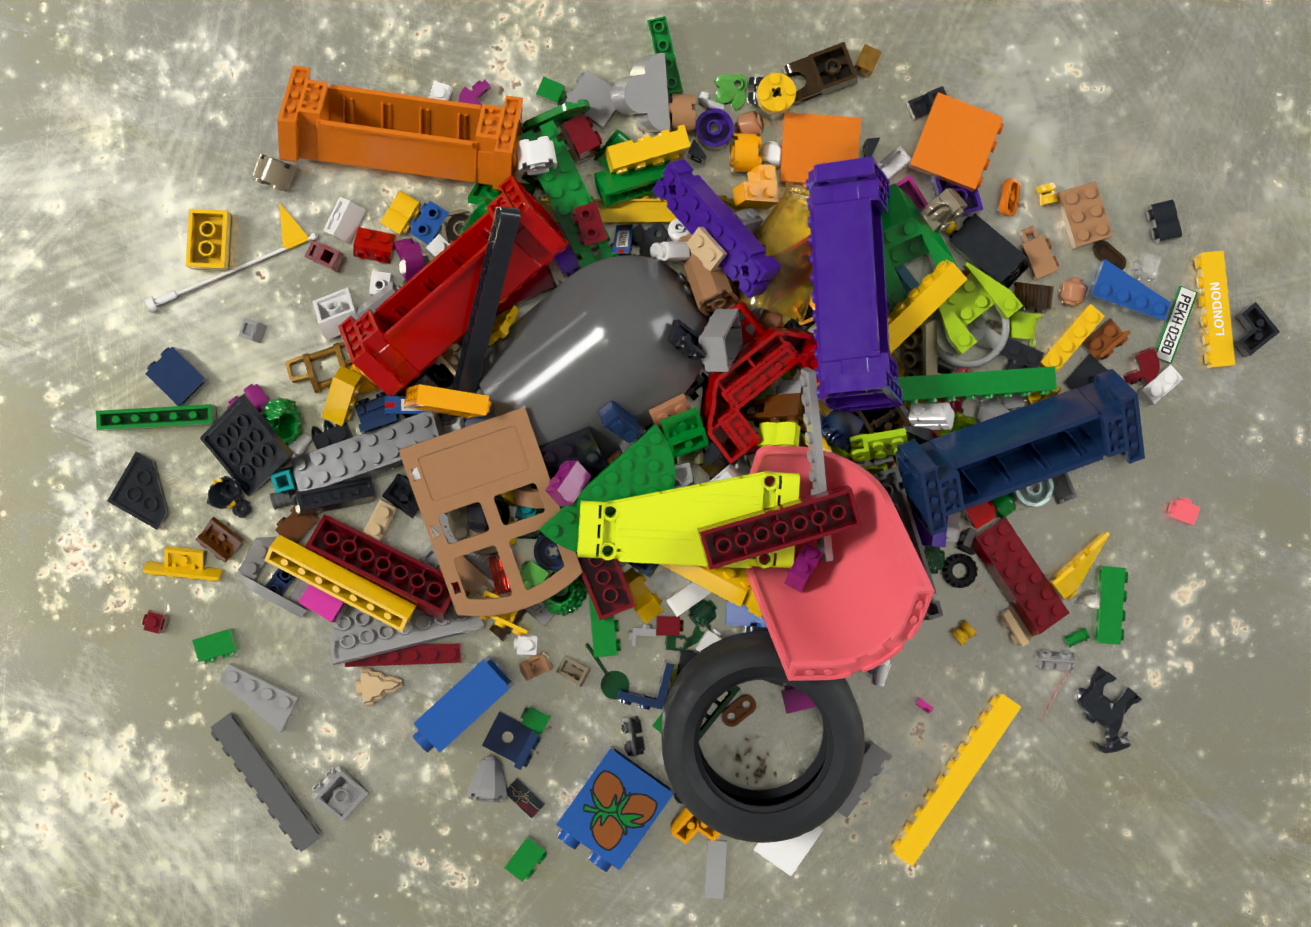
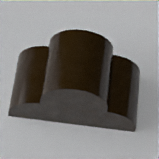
M900 407L853 411L856 416L865 421L863 427L868 434L891 431L902 425H910Z

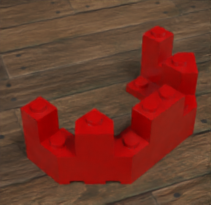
M770 327L764 334L741 347L728 372H713L709 375L708 387L703 386L700 413L704 416L703 427L707 437L722 452L721 456L730 464L761 441L739 409L798 362H800L803 368H810L814 371L818 368V360L815 359L817 341L814 340L813 332L787 327Z

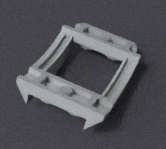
M275 537L255 538L236 571L244 586L301 618L306 613L307 607L300 604L299 600L309 584L300 579L289 600L255 582V578L265 563L264 560L269 547L276 539Z

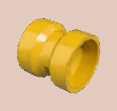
M1055 183L1036 187L1037 194L1040 195V206L1059 202L1058 196L1055 195Z
M963 620L958 628L950 631L961 646H964L969 638L977 635L976 631L966 620Z

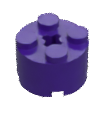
M712 108L701 113L695 125L696 139L703 147L710 150H720L730 142L734 130L733 121L729 114L718 108ZM714 125L717 126L718 131L712 133L711 128H713Z

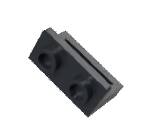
M673 320L667 341L690 360H697L706 356V353L699 346L700 335L681 320Z
M398 473L382 497L413 519L420 509L409 478Z

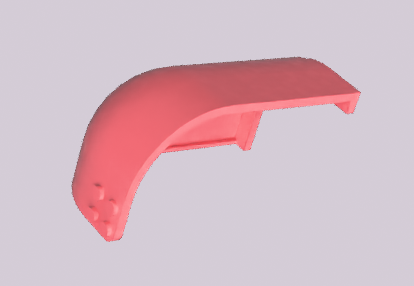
M763 446L757 450L749 474L763 471L799 473V499L811 496L812 482L809 479V470L811 469L807 459L808 447ZM824 450L827 491L849 485L854 493L862 526L831 535L833 560L827 562L823 559L820 560L819 565L802 593L784 584L790 568H761L757 566L746 568L751 588L788 681L842 679L851 677V673L860 670L864 673L885 663L903 649L902 645L908 639L911 640L915 636L935 592L900 516L883 485L856 463ZM766 477L765 485H771L774 482V477ZM817 539L795 545L794 562L805 544L816 549V545H818ZM763 554L759 557V562L763 563L768 560V554Z

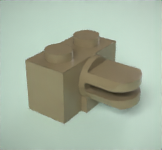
M947 188L920 213L933 231L938 230L942 232L950 226V222L954 218L957 219L964 214L963 210L968 205L954 188Z

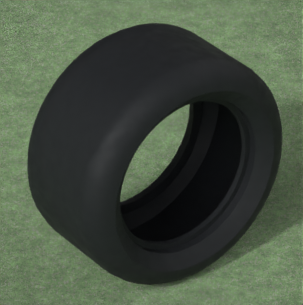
M768 631L735 634L716 641L701 650L683 667L674 680L667 695L662 714V756L664 767L674 792L689 812L711 829L737 840L756 843L779 842L799 837L814 830L833 816L843 805L854 788L861 771L865 749L864 726L858 704L847 680L842 678L835 680L788 681ZM754 680H774L797 688L816 705L823 720L821 745L811 765L803 774L790 783L767 790L742 788L728 782L708 764L699 745L701 725L712 704L732 687Z

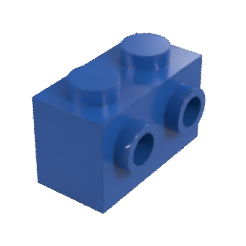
M429 201L428 204H423L419 211L421 213L418 220L414 219L409 227L411 230L410 234L426 245H429L440 233L443 221L449 214L448 211L432 201Z

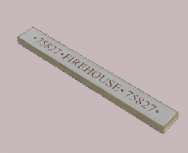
M446 513L440 514L439 520L446 540L449 543L457 542L449 528L448 515ZM438 525L431 526L441 535ZM474 553L464 555L507 595L510 596L512 594L503 565L494 556H481ZM542 602L525 608L543 627L555 616V614L549 613L548 608L546 609Z

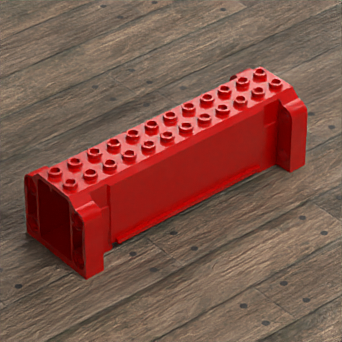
M512 174L499 185L502 193L486 207L488 211L376 308L375 313L369 309L357 320L350 315L338 326L352 363L389 397L403 391L408 383L418 378L423 370L433 365L438 357L447 353L453 344L464 337L498 206L519 208L520 221L498 305L504 303L513 292L518 291L528 279L533 278L543 266L548 265L558 253H562L569 245L560 227L550 214Z

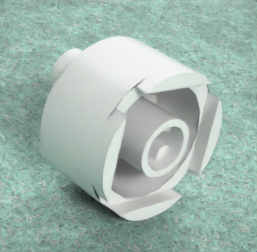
M548 136L539 137L534 141H529L528 139L518 141L515 153L520 174H523V171H527L528 175H537L549 172V167L553 166L554 169L557 167L554 144L549 140Z

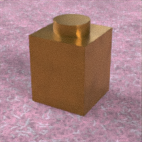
M864 44L854 66L857 69L856 72L863 76H867V74L871 76L882 51Z

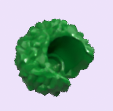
M287 398L271 399L262 407L260 414L286 445L293 444L297 437H300L299 433H301L300 429L302 428L301 413L298 412L299 410L295 405L296 401H291Z
M560 569L553 571L549 577L554 575ZM579 575L572 583L555 595L542 601L545 605L544 607L548 608L549 613L561 614L564 617L570 613L573 614L574 611L578 610V607H581L588 593L582 575Z

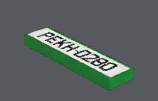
M1183 286L1178 287L1155 349L1160 361L1172 364L1198 292Z

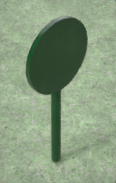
M586 643V648L589 650V652L594 658L593 649L590 647L588 643ZM594 658L605 673L601 680L603 694L610 699H618L616 697L618 688L629 690L627 676L620 671L608 672L599 658Z

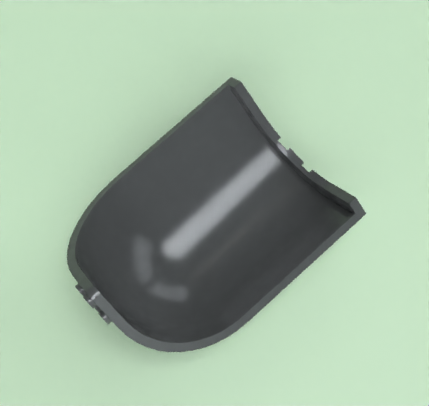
M635 255L603 259L575 272L510 326L506 337L503 339L498 338L491 346L488 345L479 385L483 394L489 396V401L496 408L494 411L496 416L522 407L526 408L539 446L589 426L605 459H607L627 442L603 426L601 416L598 413L599 410L613 400L621 408L631 413V415L636 416L641 431L651 424L653 419L648 410L682 393L685 394L703 365L701 358L690 360L667 341L673 320H681L697 334L702 335L704 327L709 322V318L698 309L687 278L681 272L678 274L665 263L653 258Z

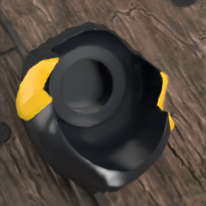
M228 476L217 478L208 488L206 503L218 509H230L235 506L242 495L240 482Z

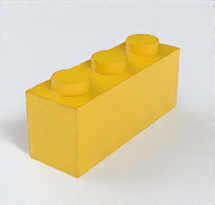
M340 366L333 377L322 418L340 426H343L346 420L350 421L354 412L351 409L354 408L358 400L356 394L358 395L362 387L360 383L362 375Z

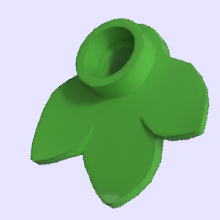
M722 74L714 80L715 84L720 87L716 93V102L723 104L731 101L735 110L740 109L746 101L747 78L742 74H735L733 76ZM736 80L741 81L740 87L735 86Z

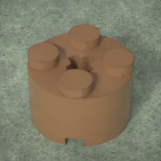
M695 94L668 95L670 132L677 131L680 125H685L687 133H695Z

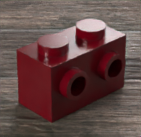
M597 202L574 208L575 213L571 215L574 225H579L580 232L577 233L580 244L584 243L586 248L607 242Z

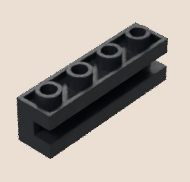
M371 478L296 492L293 501L297 517L370 503L376 495Z

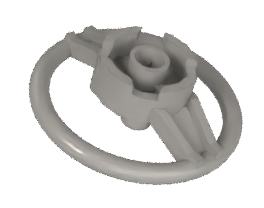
M936 309L928 318H936L940 322ZM982 314L969 323L971 330L968 331L976 339V345L992 349L989 354L982 358L969 361L956 359L943 351L938 343L937 355L945 362L960 368L983 366L994 360L1004 349L1010 333L1009 318L1004 320L1001 316V335L986 326V320Z

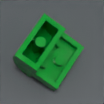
M697 407L660 420L662 432L672 451L673 458L709 445Z

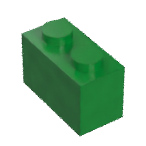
M232 628L192 640L198 662L204 661L205 664L216 661L215 657L221 655L223 659L234 656V652L238 651Z
M528 835L504 869L521 882L525 878L529 880L535 872L534 866L537 863L541 864L546 858V848Z

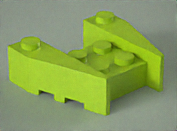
M968 262L962 266L969 274L966 276L967 280L937 308L947 341L959 356L977 343L966 326L993 305L1003 319L1006 320L1023 307L1011 290Z

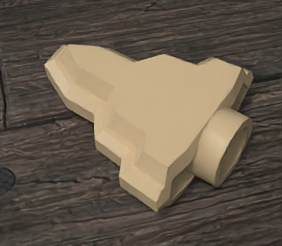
M361 668V679L356 680L357 696L362 695L364 706L374 705L376 700L383 699L387 693H394L403 687L402 679L394 676H384L382 672H373L371 668Z

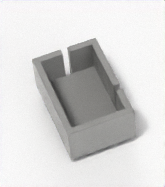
M716 309L713 315L710 316L707 326L704 327L702 335L699 336V346L706 353L705 358H701L702 364H705L706 372H728L743 345L741 328H731V326L741 325L738 309Z

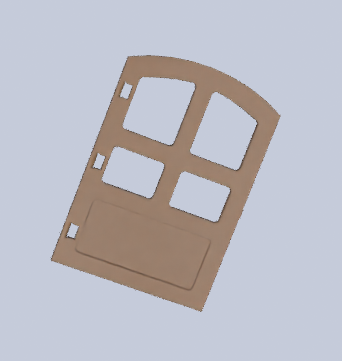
M525 407L399 449L457 615L492 616L525 609L555 595L572 583L583 572L576 552L558 545L564 567L542 583L527 589L509 541L511 539L539 530L545 522L561 509L545 491L549 485L550 477ZM414 468L418 469L421 477L416 481L411 471ZM531 483L536 484L545 511L507 525L503 524L494 497ZM479 502L485 514L489 530L454 543H448L439 520V515ZM438 525L441 535L435 538L431 526ZM489 546H495L512 594L498 598H468L454 559ZM458 581L461 592L455 594L451 583Z

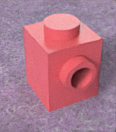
M1181 497V500L1175 499L1169 505L1168 513L1170 514L1168 518L1188 525H1194L1200 507L1193 505L1192 500Z

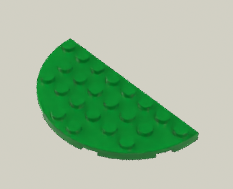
M653 424L582 489L572 506H563L539 530L554 543L577 552L581 501L606 502L674 489V459L668 442L659 427ZM599 505V516L601 512V505ZM612 506L605 509V514L608 516L615 513V508ZM598 524L597 535H599L600 524ZM598 544L596 547V555H598ZM607 545L603 548L602 552L609 554L613 551V547Z

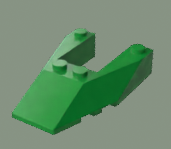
M896 183L890 185L891 198H888V213L881 214L887 307L889 312L894 310L896 304L903 302L907 298L895 271L896 267L924 254H927L934 271L936 266L946 259L957 266L939 231L932 230L921 215V210Z

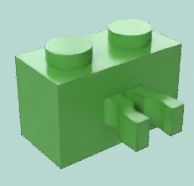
M534 560L525 561L519 569L521 577L526 580L524 585L527 589H530L532 585L536 586L542 583L551 573L539 566Z

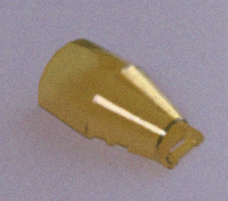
M788 182L779 203L776 204L753 235L766 249L764 254L767 257L772 256L781 265V268L774 278L767 279L770 284L761 295L748 298L740 290L739 281H735L734 286L739 302L743 300L744 303L803 323L814 290V284L811 282L813 266L810 263L812 247L809 245L811 228L808 226L810 210L807 207V201L792 197V195L795 193L809 197V191L806 188L795 186V183Z

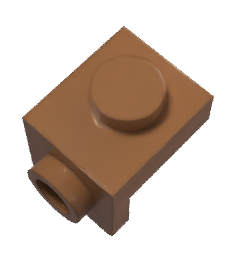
M545 651L519 663L520 672L526 681L553 669Z

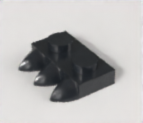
M324 420V432L316 426H312L311 438L317 450L354 437L347 421H345L343 426L335 424L334 427L331 422Z

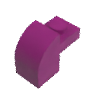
M486 80L476 82L472 86L473 90L471 92L465 86L459 95V102L481 105L482 108V104L478 99L491 89L490 84Z
M412 238L394 241V249L400 258V272L405 281H408L424 267L421 247Z

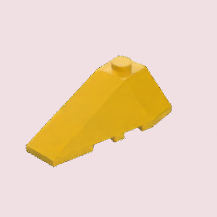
M1107 531L1100 534L1048 580L1061 599L1065 600L1067 598L1069 600L1077 594L1076 589L1081 585L1110 535Z

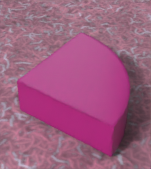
M919 697L915 701V704L928 714L934 709Z

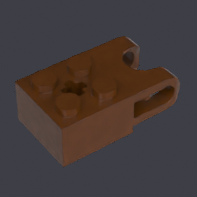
M801 393L765 395V399L750 400L740 408V413L747 421H754V425L757 428L763 422H793L801 427V431L807 430L803 420L805 406L802 403ZM750 407H754L755 413L747 414V410Z

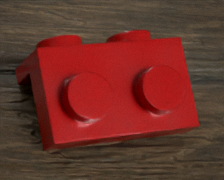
M358 227L353 244V256L380 263H391L396 234Z

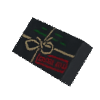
M518 778L506 789L507 796L531 819L545 805Z

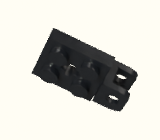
M660 223L652 225L647 230L641 224H638L632 231L630 252L618 253V255H632L631 251L634 245L635 247L640 246L641 249L639 250V255H633L651 258L650 248L652 244L666 242L669 239L668 231ZM661 230V236L657 237V231Z

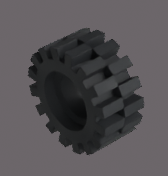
M953 554L943 563L942 576L946 583L952 587H968L971 583H974L978 575L976 562L966 554ZM958 563L964 564L967 568V574L963 578H956L953 575V567Z

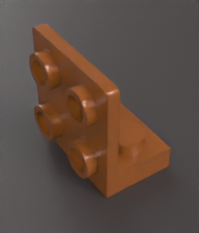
M1109 318L1089 335L1081 345L1096 360H1104L1115 352L1113 350L1115 346L1116 348L1122 346L1129 340L1127 336L1131 332L1129 330L1122 332L1114 321Z

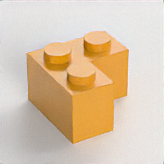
M758 164L751 171L747 172L748 182L743 181L732 189L734 207L769 209L779 203L774 165Z
M686 807L670 823L671 834L684 844H687L698 832L712 842L721 835V833L699 821Z

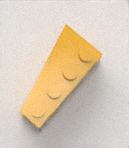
M680 125L677 131L670 132L667 129L661 131V133L653 138L650 135L643 136L637 139L636 143L633 140L609 146L605 150V156L610 173L620 175L627 173L629 169L633 168L641 170L646 168V165L653 164V166L664 164V161L667 160L672 162L681 160L691 146L685 125Z

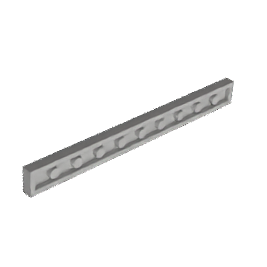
M802 368L800 384L803 387V394L801 399L805 406L803 420L807 427L805 439L809 448L807 459L811 469L809 470V479L812 482L810 494L814 495L827 491L817 397L816 371L810 368ZM831 535L818 538L816 549L823 553L821 559L826 562L832 561Z

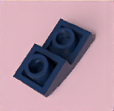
M278 568L264 587L283 596L297 577Z

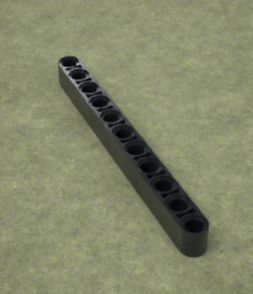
M498 206L496 209L453 382V390L476 394L520 221L519 208Z

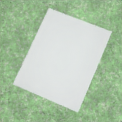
M818 826L808 833L789 840L758 843L754 851L792 876L824 829Z

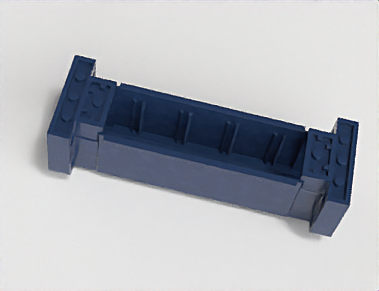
M1113 369L1096 374L1094 376L1095 381L1085 386L1066 391L922 444H918L913 439L897 445L896 459L902 478L901 486L906 491L911 511L928 533L933 536L947 530L946 516L1103 460L1105 455L1109 458L1120 454L1129 464L1145 459L1138 394Z

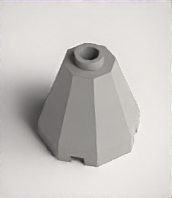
M486 757V760H481L468 789V799L472 800L473 796H475L476 801L500 803V799H502L503 803H507V790L500 761H497L496 757Z

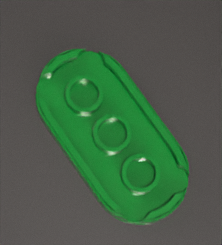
M580 99L577 101L578 103L567 102L528 119L521 125L522 133L524 134L532 130L535 134L540 131L539 126L551 120L557 126L582 113H586L591 109L589 101Z

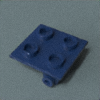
M833 409L826 416L823 424H821V434L828 441H831V443L849 454L852 449L850 437L859 435L865 421L852 412H842Z

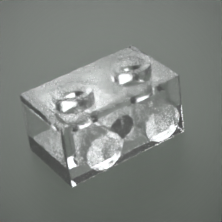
M664 568L648 579L659 598L662 599L664 597L666 600L675 594L673 590L679 586L683 589L691 583L687 578L668 568Z

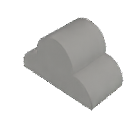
M665 53L643 56L637 59L631 68V76L618 79L611 89V101L615 109L625 115H634L637 126L649 133L661 132L667 129L670 131Z

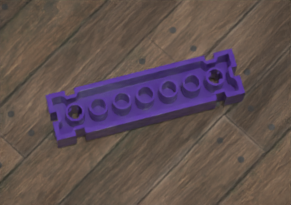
M685 159L669 162L662 173L664 178L657 181L652 191L661 201H667V208L691 235L695 233L698 227H704L727 253L719 266L733 282L739 281L740 290L748 298L763 294L770 284L767 279L774 278L781 265L772 256L767 257L764 254L766 249L707 183L699 175L694 176L692 174L694 169Z

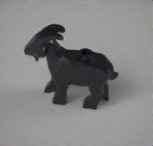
M1098 665L1091 677L1089 687L1076 690L1078 692L1077 703L1080 709L1086 713L1084 717L1093 724L1096 721L1103 727L1105 747L1100 746L1096 742H1094V747L1102 753H1113L1131 746V742L1127 738L1128 732H1125L1122 736H1119L1118 733L1125 713L1133 704L1139 703L1142 698L1127 687L1116 702L1110 700L1103 694L1104 686L1115 681L1117 678Z

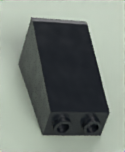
M976 213L968 216L964 220L963 226L959 230H955L949 237L950 247L966 262L1008 289L1029 268L1026 255Z

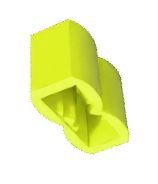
M793 422L760 423L758 436L761 441L757 443V446L759 448L763 446H799L801 427Z

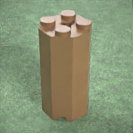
M691 233L680 237L678 241L688 242L692 237ZM689 248L690 257L688 260L682 261L698 309L705 316H709V312H714L716 309H729L734 306V301H738L739 297L732 279L722 268L716 271L707 270L701 260L693 255Z

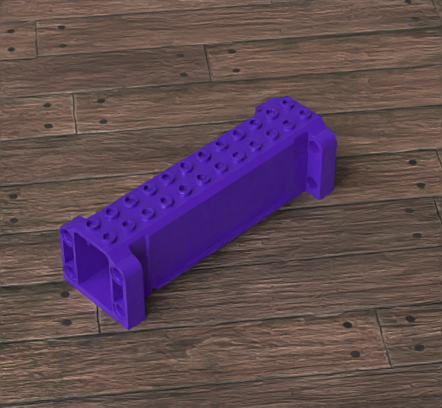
M873 156L817 164L813 167V170L808 172V179H806V188L809 191L807 207L810 210L808 226L811 228L809 245L812 247L810 263L813 266L811 282L814 284L812 301L815 303L813 320L816 322L814 340L817 341L815 359L818 360V368H816V378L819 380L817 397L829 409L842 412L903 406L902 388L898 382V365L890 355L883 224L881 214L888 213V198H891L890 181Z

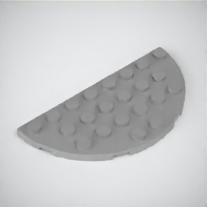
M345 603L337 616L332 633L331 656L333 666L484 629V623L482 618L478 616L457 615L453 604L444 621L415 608L411 620L401 632Z

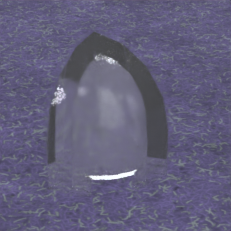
M1090 589L1084 591L1077 596L1074 603L1098 609L1100 590Z

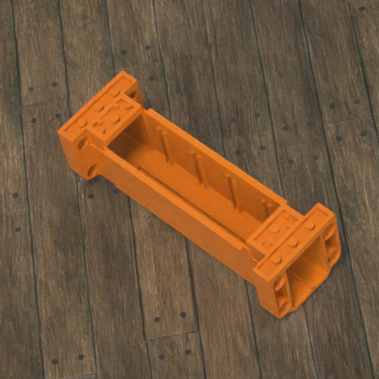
M293 66L277 119L279 159L298 162L299 158L489 184L493 185V190L501 191L499 185L511 174L515 176L517 166L515 148L518 146V136L521 135L523 98L506 95L504 107L482 104L481 108V105L334 84L328 87V82L311 80L310 68Z

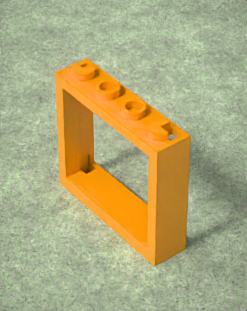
M419 384L406 389L404 407L423 411L433 410L437 413L466 418L486 416L487 412L489 413L491 401H489V396Z

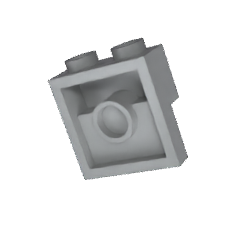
M337 766L335 769L332 767L326 773L327 778L322 783L317 782L314 785L312 796L342 822L368 795V792L354 781L347 772Z

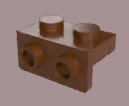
M215 517L210 519L202 533L195 539L203 548L208 549L217 559L225 563L234 556L244 539Z

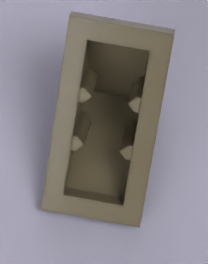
M565 655L556 672L582 687L591 668Z

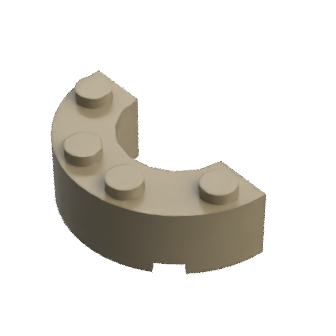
M467 505L448 512L449 528L457 541L480 534L467 528ZM489 546L472 552L481 556L498 555L495 546Z

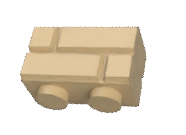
M380 499L363 533L382 542L394 519L393 517L399 509Z

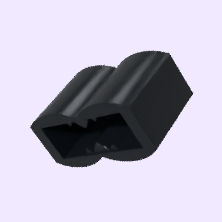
M1173 199L1151 204L1148 207L1149 210L1146 211L1147 218L1153 224L1151 235L1153 240L1156 239L1157 244L1182 237V230Z

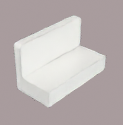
M339 197L323 231L350 244L366 209Z

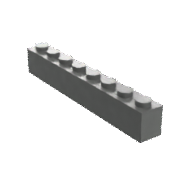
M233 713L227 714L210 727L212 737L216 741H220L224 746L222 747L223 752L228 757L231 756L235 761L233 763L234 767L238 772H243L246 776V783L250 788L254 787L257 791L256 796L262 804L265 802L269 809L267 811L269 815L279 821V828L292 839L290 841L292 846L302 852L322 837L320 832Z

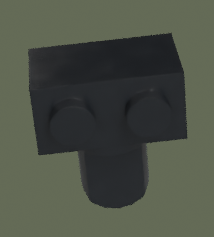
M1008 338L1004 349L998 357L1008 361L1005 370L1038 368L1044 352Z

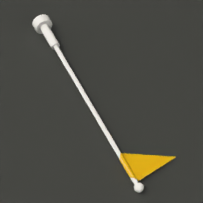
M279 202L283 248L180 291H172L156 299L150 296L144 299L150 313L158 310L157 306L178 298L177 296L307 241L317 240L318 235L312 233L308 237Z

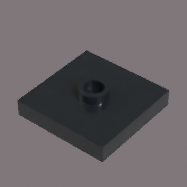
M1088 354L1063 383L1071 390L1093 383L1095 381L1094 376L1107 371V369L1093 356Z

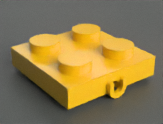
M515 305L495 316L489 346L498 338L503 339L509 333L508 329L517 320L516 315L519 312Z

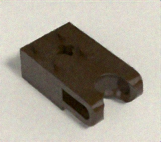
M845 42L810 54L805 58L785 65L783 68L786 76H802L806 80L805 86L796 91L794 101L798 104L858 82V77ZM835 66V68L837 69L836 71L832 72L830 71V67Z

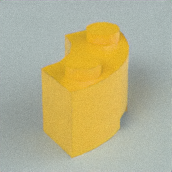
M632 567L624 574L637 604L633 608L646 624L664 611L660 606L662 600L657 593L652 594L644 582L647 579L640 571L637 573Z

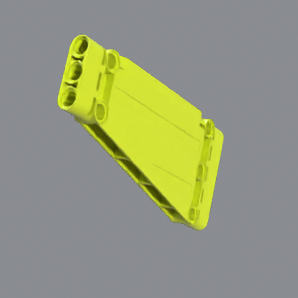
M763 471L606 502L581 501L577 557L603 558L604 560L618 559V561L634 563L707 566L697 528L799 499L800 474ZM768 476L774 477V482L771 485H765L764 481ZM599 505H601L600 516H599ZM609 506L615 508V513L611 516L605 514V509ZM598 524H600L599 535H597ZM597 544H598V555H596V547H597ZM607 545L613 547V551L610 554L602 552L603 548ZM795 545L767 553L768 560L763 563L759 562L760 556H756L722 567L752 568V566H757L761 568H791L794 564Z

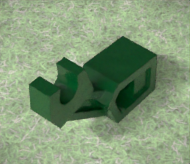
M696 624L692 632L693 635L688 638L685 635L665 636V650L681 652V650H685L698 643L706 631H700V624ZM706 624V630L709 629L711 631V625ZM676 638L685 640L683 647L675 648Z

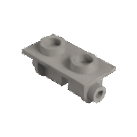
M1035 650L1037 657L1035 659V667L1039 669L1052 670L1053 663L1056 664V670L1070 671V669H1074L1076 659L1074 653L1070 651Z

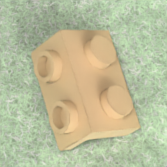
M698 227L686 245L691 249V253L701 260L707 270H721L719 264L727 253L704 227Z
M1013 606L1000 613L1002 616L1000 620L1006 629H1010L1012 633L1010 636L1013 642L1022 647L1029 644V640L1035 636L1030 634Z

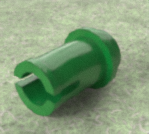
M1079 628V631L1064 637L1069 648L1082 641H1088L1087 639L1090 638V635L1086 628Z

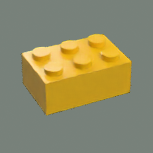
M189 209L186 267L190 269L228 271L230 212L226 210Z

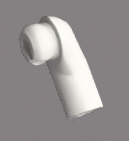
M703 91L700 93L698 102L708 110L712 108L724 110V104L709 100V93Z

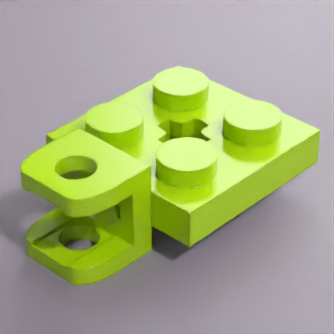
M906 429L850 437L852 448L864 447L863 449L852 451L853 461H866L873 458L883 459L888 455H896L897 445L908 442Z

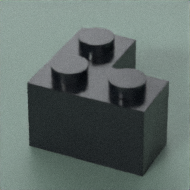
M1254 302L1236 315L1247 329V332L1235 340L1233 344L1244 357H1248L1280 331L1257 302Z

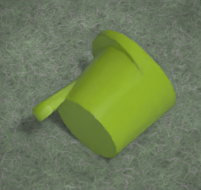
M1024 312L1012 314L1009 317V337L1030 339V347L1036 348L1035 329L1037 320L1042 317V314Z

